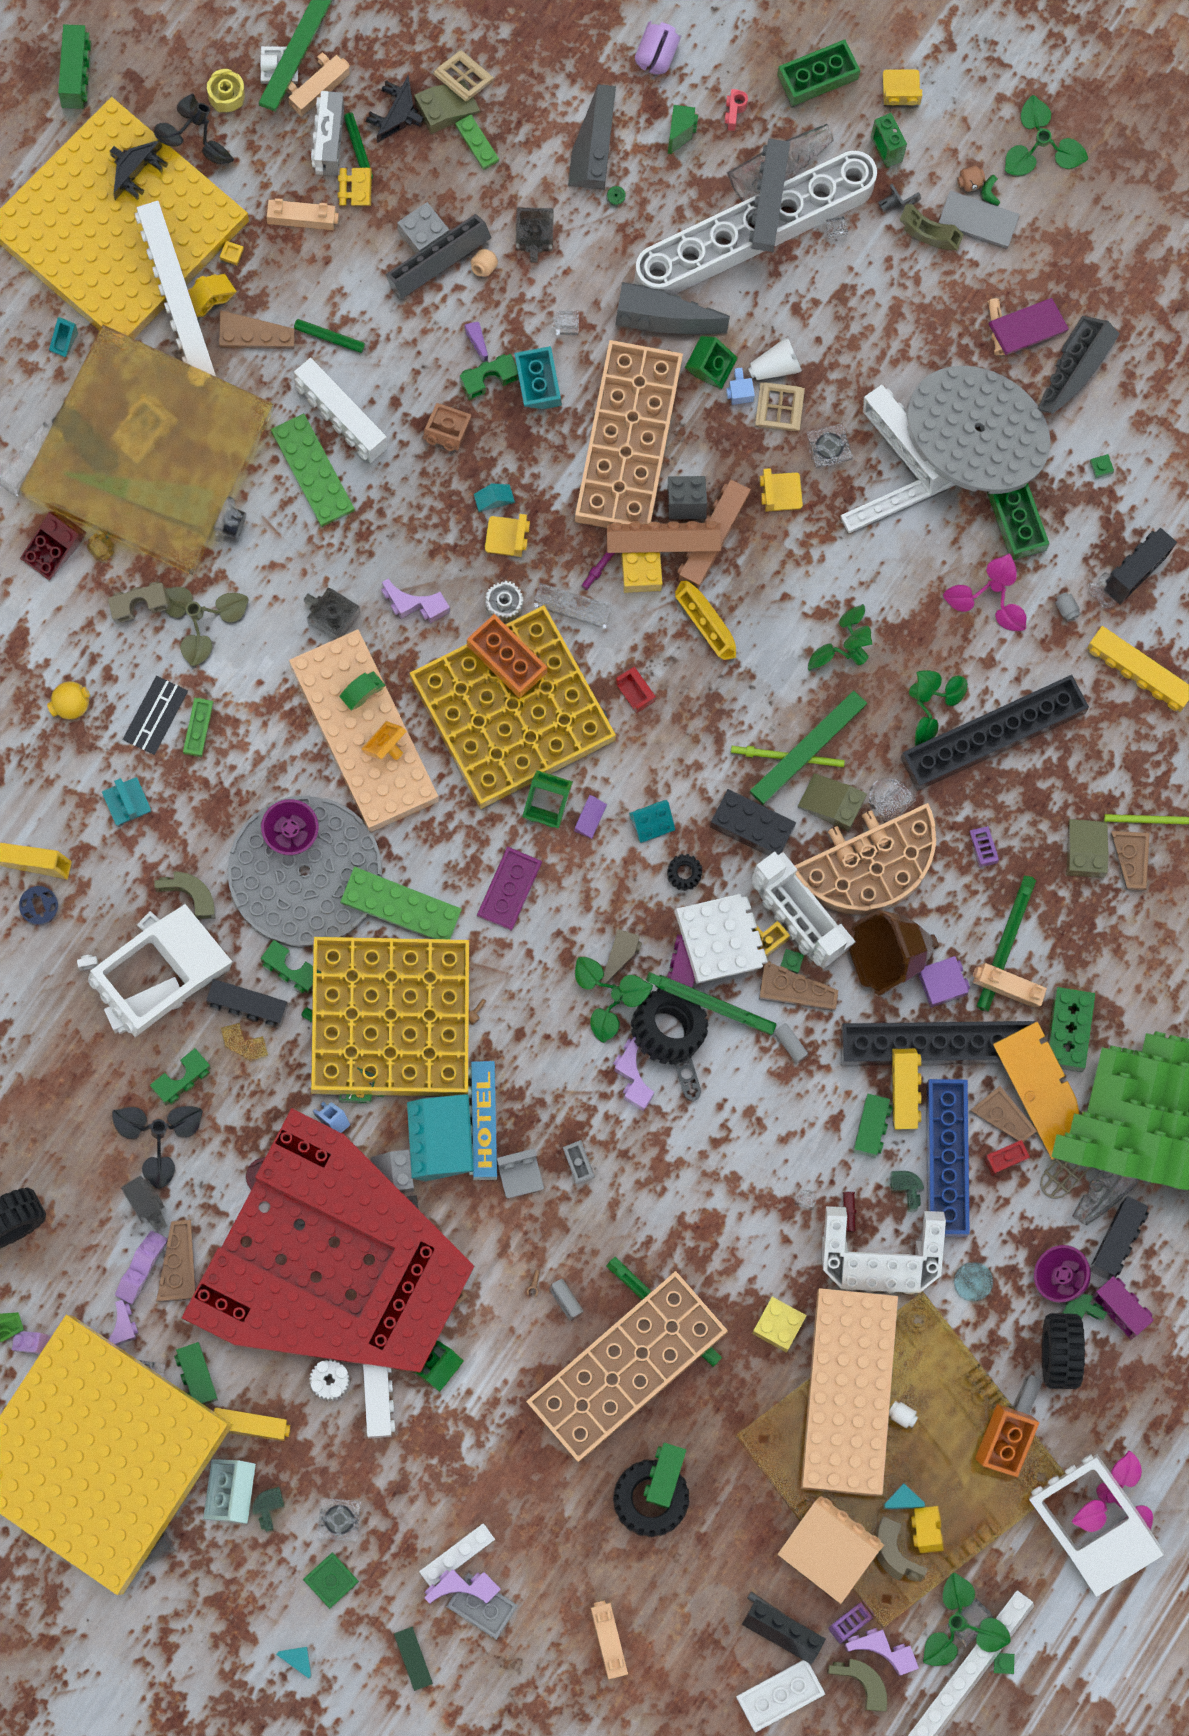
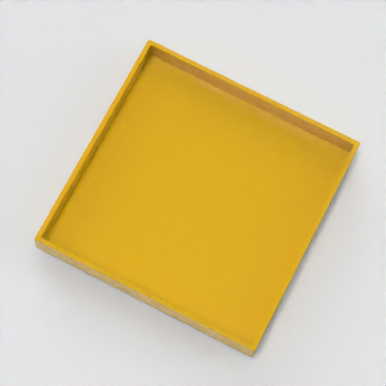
M111 96L0 208V245L123 351L165 308L164 303L167 302L165 295L161 296L158 285L161 284L159 277L155 278L152 267L155 264L153 259L149 260L146 251L149 248L147 241L143 242L140 233L143 230L141 223L137 224L134 213H137V207L159 201L186 286L223 249L225 242L230 241L249 222L248 212L173 148L163 143L162 148L156 153L157 156L168 162L166 168L162 166L163 172H159L150 163L147 164L132 181L141 189H144L143 195L139 194V199L137 200L125 190L115 200L113 193L116 164L109 151L115 146L123 152L124 149L127 151L130 148L154 142L158 139L152 130Z
M66 1314L0 1415V1514L114 1594L123 1595L233 1424L74 1316Z

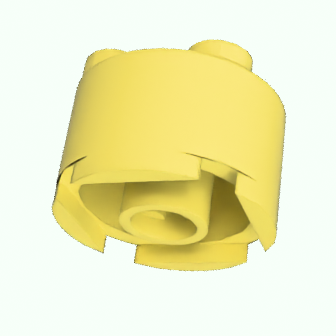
M221 69L214 72L207 82L208 99L217 112H232L243 105L245 99L244 83L239 74L229 69Z

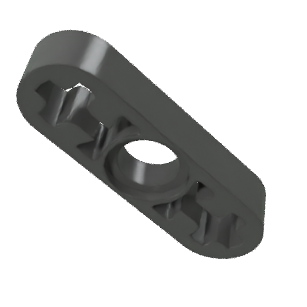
M688 1058L685 1061L686 1065L679 1068L678 1065H682L679 1061L674 1065L685 1099L694 1102L700 1098L701 1088L692 1058ZM690 1069L692 1077L684 1079L681 1075L682 1070ZM695 1080V1083H692L693 1090L698 1091L695 1093V1097L687 1094L690 1088L688 1084L684 1086V1083H690Z

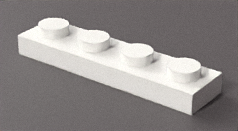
M482 1524L419 1572L429 1586L432 1584L436 1585L441 1581L439 1577L446 1570L449 1572L452 1569L456 1570L492 1543L495 1538L486 1526Z

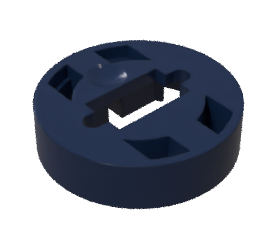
M31 887L20 898V913L32 925L41 926L48 924L57 915V898L46 887ZM49 893L52 897L48 898L45 894ZM34 894L41 896L46 912H43V917L40 914H36L31 900L34 898ZM27 900L26 906L22 907L23 902ZM55 905V910L51 911V906ZM26 914H30L33 918H27Z

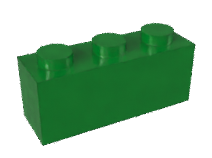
M867 1094L853 1153L876 1158L878 1153L881 1154L884 1142H880L882 1134L886 1135L888 1127L885 1120L886 1116L890 1117L892 1105H889L890 1099Z
M196 1342L176 1349L177 1355L174 1358L177 1366L182 1367L183 1374H180L183 1385H188L190 1392L187 1394L203 1405L217 1401L218 1397L200 1343Z
M663 1443L662 1447L658 1446L655 1458H658L656 1466L652 1465L649 1477H652L651 1485H646L643 1496L647 1497L645 1502L669 1508L687 1449L668 1443Z

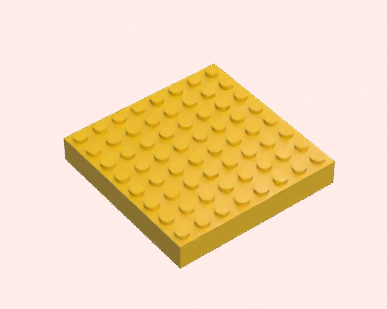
M545 605L505 624L547 666V674L520 699L487 667L467 644L409 673L415 690L480 810L530 785L536 770L551 774L614 742L616 739L615 732Z
M314 937L311 1094L455 1096L468 1094L469 940ZM365 1071L371 1072L375 1074V1076L368 1077L365 1074ZM375 1081L374 1087H372L369 1083Z

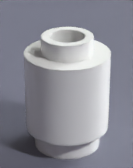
M895 1401L889 1410L891 1419L906 1429L908 1426L913 1427L918 1419L915 1416L917 1412L902 1402L898 1403Z

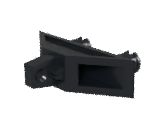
M409 75L401 87L386 80L385 86H382L381 91L396 97L388 115L383 118L370 111L369 117H366L365 121L380 128L377 134V143L404 129L406 125L411 126V124L421 127L424 122V117L417 114L418 111L413 108Z
M157 140L130 148L127 151L124 149L123 152L115 146L112 147L109 152L110 156L115 159L114 163L116 164L113 193L115 200L125 190L137 200L139 199V194L143 195L144 189H141L132 181L147 164L150 163L159 172H163L162 166L165 168L168 166V162H165L156 155L162 148V142Z

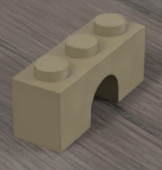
M152 582L144 588L135 587L126 593L118 592L113 594V597L108 598L112 619L117 624L135 619L134 608L139 602H147L148 608L152 613L171 609L167 588L162 582Z

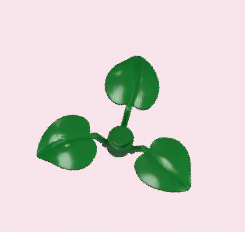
M1032 95L1022 108L1021 122L1027 129L1036 127L1038 131L1036 143L1030 151L1022 145L1012 147L1006 155L1005 171L1014 176L1030 173L1037 163L1036 158L1031 154L1038 146L1045 147L1048 144H1051L1057 150L1055 160L1064 169H1072L1088 161V155L1083 146L1071 138L1062 139L1059 147H1057L1054 140L1051 139V132L1048 129L1039 128L1046 126L1050 122L1051 111L1044 102L1035 95Z
M864 604L849 609L839 620V625L842 628L848 626L851 636L843 644L848 653L837 647L833 648L831 643L825 644L812 654L808 663L809 671L828 663L833 658L835 652H839L847 659L851 658L858 666L868 660L869 656L862 647L872 645L870 627L862 626L855 631L852 629V625L859 623L864 617L866 610Z
M931 670L917 672L918 682L910 687L909 695L918 700L917 704L925 711L928 718H921L917 725L915 746L935 738L939 728L938 721L932 719V714L923 703L928 702L932 695L946 697V705H957L962 701L967 692L968 680L963 676L957 675L949 679L945 687L946 693L935 692L942 683L939 673Z
M578 957L575 967V978L580 987L590 990L597 984L598 986L612 989L611 997L615 1000L614 1003L607 1007L606 1011L602 1008L596 1009L590 1019L594 1035L599 1041L605 1043L617 1034L620 1027L618 1017L610 1012V1010L619 1004L620 1001H623L628 1007L639 1006L647 999L653 985L636 975L623 977L620 986L601 983L599 981L604 977L601 965L589 957Z
M953 1572L949 1576L943 1590L945 1606L950 1610L959 1608L949 1619L951 1637L949 1639L945 1633L938 1632L932 1634L927 1639L923 1662L927 1665L944 1666L956 1658L958 1648L952 1643L955 1631L963 1632L969 1628L979 1632L976 1642L986 1652H996L1011 1642L1008 1629L999 1620L985 1618L982 1620L979 1629L969 1625L967 1619L960 1615L963 1610L962 1607H968L973 1603L975 1589L969 1581L957 1573Z

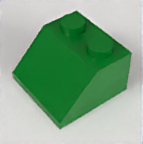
M673 106L668 154H672L692 139V133H696L698 114H695L696 107Z
M701 336L685 368L694 377L722 389L738 357L716 337Z
M437 1340L421 1373H413L440 1392L464 1360L451 1348Z

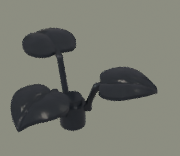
M194 94L184 97L177 105L178 113L184 118H190L181 130L177 131L175 127L168 123H159L154 128L153 133L160 142L167 146L177 147L184 141L180 134L183 133L191 122L195 125L204 124L203 155L209 161L217 164L234 161V158L222 145L215 141L207 143V126L209 123L207 117L211 110L208 105L198 103Z
M193 1106L178 1107L169 1113L167 1117L169 1124L161 1119H156L147 1127H144L147 1118L141 1109L127 1107L113 1110V1123L121 1136L127 1139H136L139 1137L140 1131L151 1129V1135L157 1139V1158H148L142 1166L144 1178L156 1189H161L168 1185L175 1173L173 1160L170 1157L161 1158V1138L166 1135L167 1129H174L176 1135L180 1137L194 1135L200 1126L203 1110Z

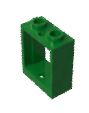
M892 113L875 119L870 138L885 167L889 168L903 162L907 143Z
M536 770L522 817L532 822H539L548 827L559 829L573 781ZM536 788L563 796L558 814L532 806Z

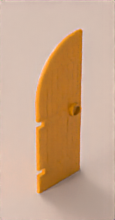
M1037 1021L994 1043L993 1046L1050 1158L1053 1160L1055 1158L1051 1156L1056 1135H1065V1132L1070 1133L1074 1113L1079 1114V1107L1069 1082L1061 1083L1059 1080L1065 1075L1048 1041L1042 1044L1039 1041L1045 1035Z

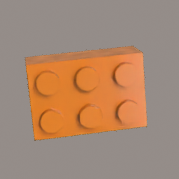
M997 1404L975 1459L984 1467L1018 1477L1040 1422L1032 1415Z

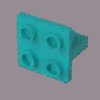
M137 777L125 782L119 778L114 781L116 786L102 791L116 826L151 812Z
M668 800L656 802L629 813L640 843L675 830Z

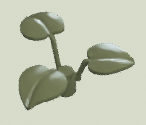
M184 587L167 588L171 609L165 610L166 613L171 617L181 618L186 611L195 626L197 635L186 636L180 646L183 657L191 666L203 663L212 651L211 639L208 636H200L197 620L203 617L204 611L214 614L220 613L221 619L225 622L233 623L240 620L245 613L249 601L246 595L241 593L223 594L215 602L218 610H213L205 606L201 607L199 603L193 601L191 592Z

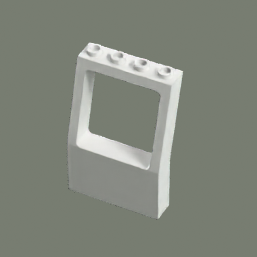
M186 904L145 929L90 971L88 982L93 989L100 993L102 1001L105 1004L108 1003L112 1008L114 1016L120 1018L124 1023L126 1031L136 1037L193 993L212 982L213 979H217L228 972L232 961ZM152 943L185 984L145 1015L138 1017L105 975L145 945Z
M1090 1454L1081 1460L1082 1464L1079 1466L1072 1465L1065 1470L1066 1474L1060 1478L1057 1475L1048 1481L1049 1484L1044 1488L1039 1486L1031 1491L1032 1495L1029 1500L1071 1557L1097 1597L1162 1557L1164 1550L1098 1454L1095 1456ZM1090 1470H1096L1128 1517L1084 1545L1077 1547L1043 1500Z

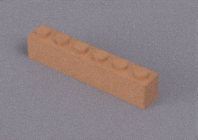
M730 480L728 485L724 484L720 492L722 494L721 499H716L712 510H714L712 515H708L704 523L707 521L721 523V548L751 489L733 480ZM719 551L688 552L686 555L688 558L685 564L682 563L677 572L680 574L679 581H688L697 589H700Z
M673 521L668 524H660L659 522L622 524L615 522L607 525V553L721 551V523L715 521H707L706 523H698L696 521L678 523Z

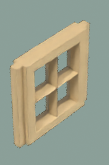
M462 50L433 72L438 79L465 102L484 89L494 79L493 76ZM459 61L469 70L463 73L454 64ZM451 68L460 77L455 80L446 70ZM472 72L482 81L476 84L467 75ZM464 79L473 88L468 91L458 82Z
M760 382L755 426L800 431L805 388ZM770 391L780 392L778 405L768 404ZM784 392L794 393L792 407L782 405ZM768 407L778 408L776 421L766 420ZM781 409L792 410L790 423L780 422Z

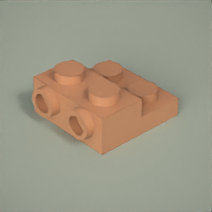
M436 403L425 427L423 439L431 445L436 443L443 445L449 451L459 450L472 415Z

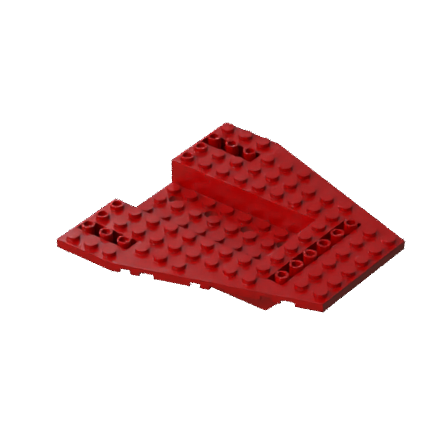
M291 1108L255 1176L256 1182L222 1247H218L181 1318L234 1346L421 1373L475 1266L344 1134ZM263 1202L270 1204V1210L266 1213L259 1210V1206ZM298 1219H302L305 1222V1227L302 1230L294 1228V1223ZM244 1237H249L252 1239V1244L245 1248L241 1245V1240ZM333 1237L340 1240V1245L336 1248L329 1246V1240ZM278 1255H285L287 1257V1262L284 1265L276 1263ZM372 1255L375 1258V1262L372 1265H366L363 1261L365 1256ZM314 1272L322 1275V1279L318 1283H314L310 1279ZM349 1290H354L357 1293V1297L352 1301L345 1297L346 1292Z

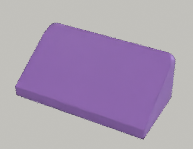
M589 795L574 832L592 839L607 804Z

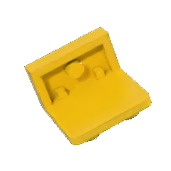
M918 70L883 71L884 105L921 104L922 89H920Z
M771 468L763 469V474L759 476L760 487H763L764 493H761L762 505L765 504V512L801 509L803 502L799 473L771 474Z
M519 514V519L491 516L488 522L485 551L493 554L522 557L523 550L527 549L528 539H524L525 532L529 533L530 527L527 515Z

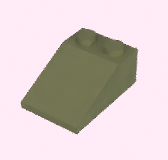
M464 80L458 82L469 91ZM445 84L428 88L414 95L415 105L420 115L424 117V122L430 134L449 127L469 115L473 116L480 113V109L473 97L465 102Z
M814 773L797 807L849 832L866 799L867 793L848 784Z
M1069 819L1066 875L1105 878L1108 873L1109 855L1107 822Z

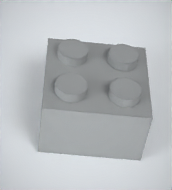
M428 202L397 222L398 232L415 253H418L449 232L448 227Z

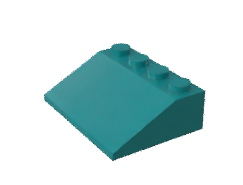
M469 1095L424 1098L407 1102L412 1179L427 1182L473 1172Z

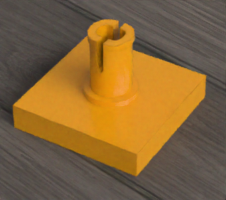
M386 721L361 750L365 754L381 760L387 753L394 760H398L403 755V752L397 747L396 743L407 731L402 726Z

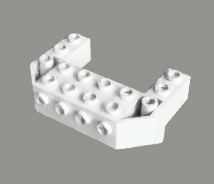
M773 852L756 865L752 876V885L762 898L764 907L774 913L776 922L779 921L790 934L789 938L798 943L800 952L803 955H807L817 966L824 969L845 953L855 943V940L842 924H836L811 891L801 883L795 875L797 868L785 853L782 852L780 855H777L776 852Z
M826 1206L824 1237H822L823 1270L841 1289L851 1292L864 1290L869 1293L884 1291L889 1294L895 1292L915 1294L921 1293L941 1276L946 1225L944 1212L924 1211L922 1241H916L915 1255L848 1252L846 1242V1207Z

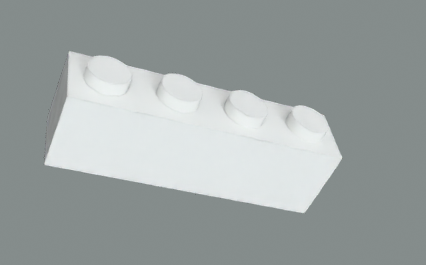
M173 977L125 999V1002L138 1017H142L178 990L180 986L176 978ZM183 1002L173 1008V1010L183 1006ZM105 1008L104 1011L114 1033L119 1032V1034L127 1032L120 1018L114 1016L112 1008Z
M363 1364L368 1439L392 1437L391 1432H395V1420H391L390 1412H394L393 1400H389V1392H393L392 1380H388V1373L392 1372V1369Z

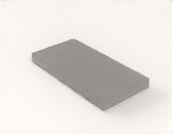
M950 190L939 223L955 225L965 235L1008 249L1020 214Z

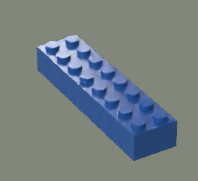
M929 1079L926 1083L928 1211L944 1212L946 1220L945 1237H968L970 1234L968 1080Z

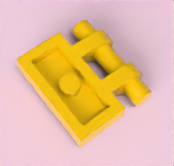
M340 168L338 175L339 192H337L339 206H346L347 199H351L352 206H371V168H352V175L349 176L347 175V168ZM347 182H352V192H347Z

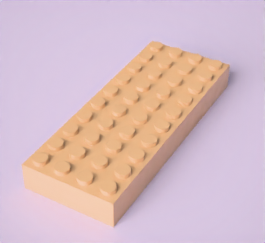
M609 340L575 513V522L604 528L615 522L630 524L632 522L649 524L651 522L681 369L682 353Z
M359 629L289 660L291 670L357 809L370 832L439 802V796L408 732L396 743L397 747L403 752V755L398 760H394L389 753L381 760L369 756L361 750L386 721L402 726L406 731L407 729L386 686L381 691L371 695L362 706L352 711L339 697L353 680L365 672L369 674L374 671L383 681Z
M675 1271L526 1402L578 1462H581L727 1334L728 1330Z
M818 1289L801 1489L882 1496L898 1296Z

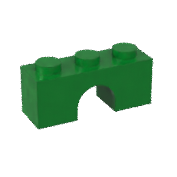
M511 354L500 355L492 362H483L479 367L473 370L466 369L461 373L460 383L468 400L486 394L484 380L488 377L498 378L502 386L519 380L517 366Z
M273 940L260 958L261 963H263L262 967L269 972L273 970L278 973V978L285 983L288 981L295 985L294 988L298 992L309 994L313 988V966L305 961L301 968L297 970L289 969L285 961L290 955V950Z
M196 1048L180 1060L186 1069L185 1076L182 1079L172 1080L164 1073L150 1084L151 1089L166 1106L169 1103L171 1105L180 1098L179 1095L182 1092L190 1091L195 1086L194 1082L199 1078L202 1080L210 1074L209 1070L211 1067Z

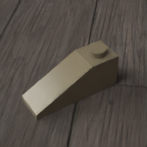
M618 929L601 983L608 984L634 958L635 952H640L642 942H639V935Z

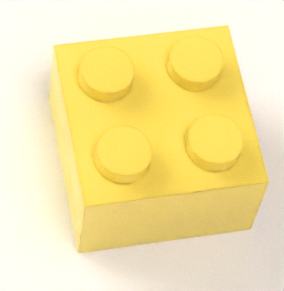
M771 1297L752 1334L787 1353L807 1315Z

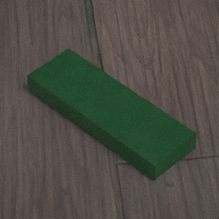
M413 1627L394 1633L414 1691L432 1685L433 1682Z

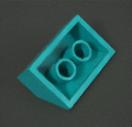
M551 346L514 353L524 407L548 409L562 406Z

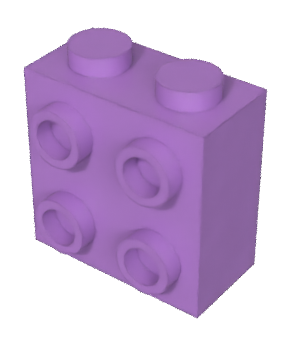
M955 956L925 966L918 973L930 1008L967 996L969 992V982L967 978H963L961 973L963 971L960 960L957 961Z

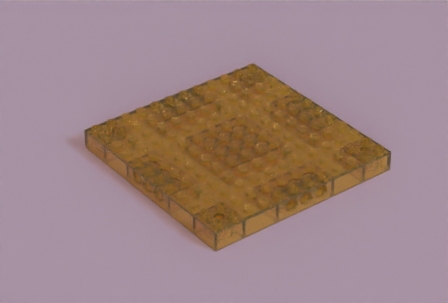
M923 1291L897 1310L889 1410L895 1401L898 1403L902 1402L917 1412L915 1416L918 1419L913 1427L908 1426L906 1429L893 1421L891 1416L888 1417L883 1494L881 1497L801 1489L810 1378L735 1436L800 1522L813 1503L822 1496L829 1499L836 1508L846 1512L849 1518L861 1524L871 1535L875 1536L883 1516L902 1524L897 1536L898 1550L907 1560L928 1569L922 1581H912L906 1575H903L900 1581L895 1579L884 1570L876 1556L852 1589L881 1628L888 1625L1034 1510L1035 1507L1029 1500L1032 1495L1031 1491L1039 1486L1044 1488L1049 1484L1048 1481L1057 1475L1060 1478L1066 1474L1036 1435L1033 1438L1018 1477L984 1467L975 1459L996 1405L999 1404L1014 1410L1016 1409ZM914 1316H916L917 1318H918V1317H922V1319H923V1320L921 1321L922 1324H920V1323L915 1324V1323H914V1320H915ZM760 1435H761L762 1437L767 1436V1437H768V1440H767L768 1444H765V1443L760 1444V1443H759V1440H760L761 1438H760L759 1436H760ZM1037 1473L1045 1475V1482L1037 1480ZM903 1483L925 1502V1507L938 1506L942 1527L938 1529H941L944 1551L920 1553L919 1548L914 1546L913 1535H917L916 1528L912 1526L911 1516H915L914 1509L916 1508L883 1510V1505ZM883 1594L884 1596L889 1595L891 1597V1599L889 1600L891 1602L890 1604L882 1603L881 1600L883 1599Z

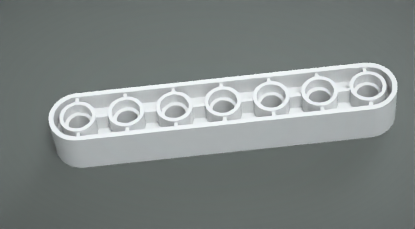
M848 151L785 181L775 246L865 203L872 195L877 176V167L873 159L860 151ZM856 176L860 179V181L852 182L848 180L846 177ZM822 191L828 196L824 198L818 197L814 192ZM756 196L643 250L636 262L635 284L665 290L664 293L673 296L764 252L751 249L752 242H749L750 231H754V229L748 224L752 223L753 213L757 214V208L754 207ZM791 207L796 212L786 213L782 211L781 208ZM725 238L731 243L721 245L716 242V239ZM694 254L698 259L689 261L684 259L683 255ZM655 269L662 270L665 275L656 277L650 274V271Z

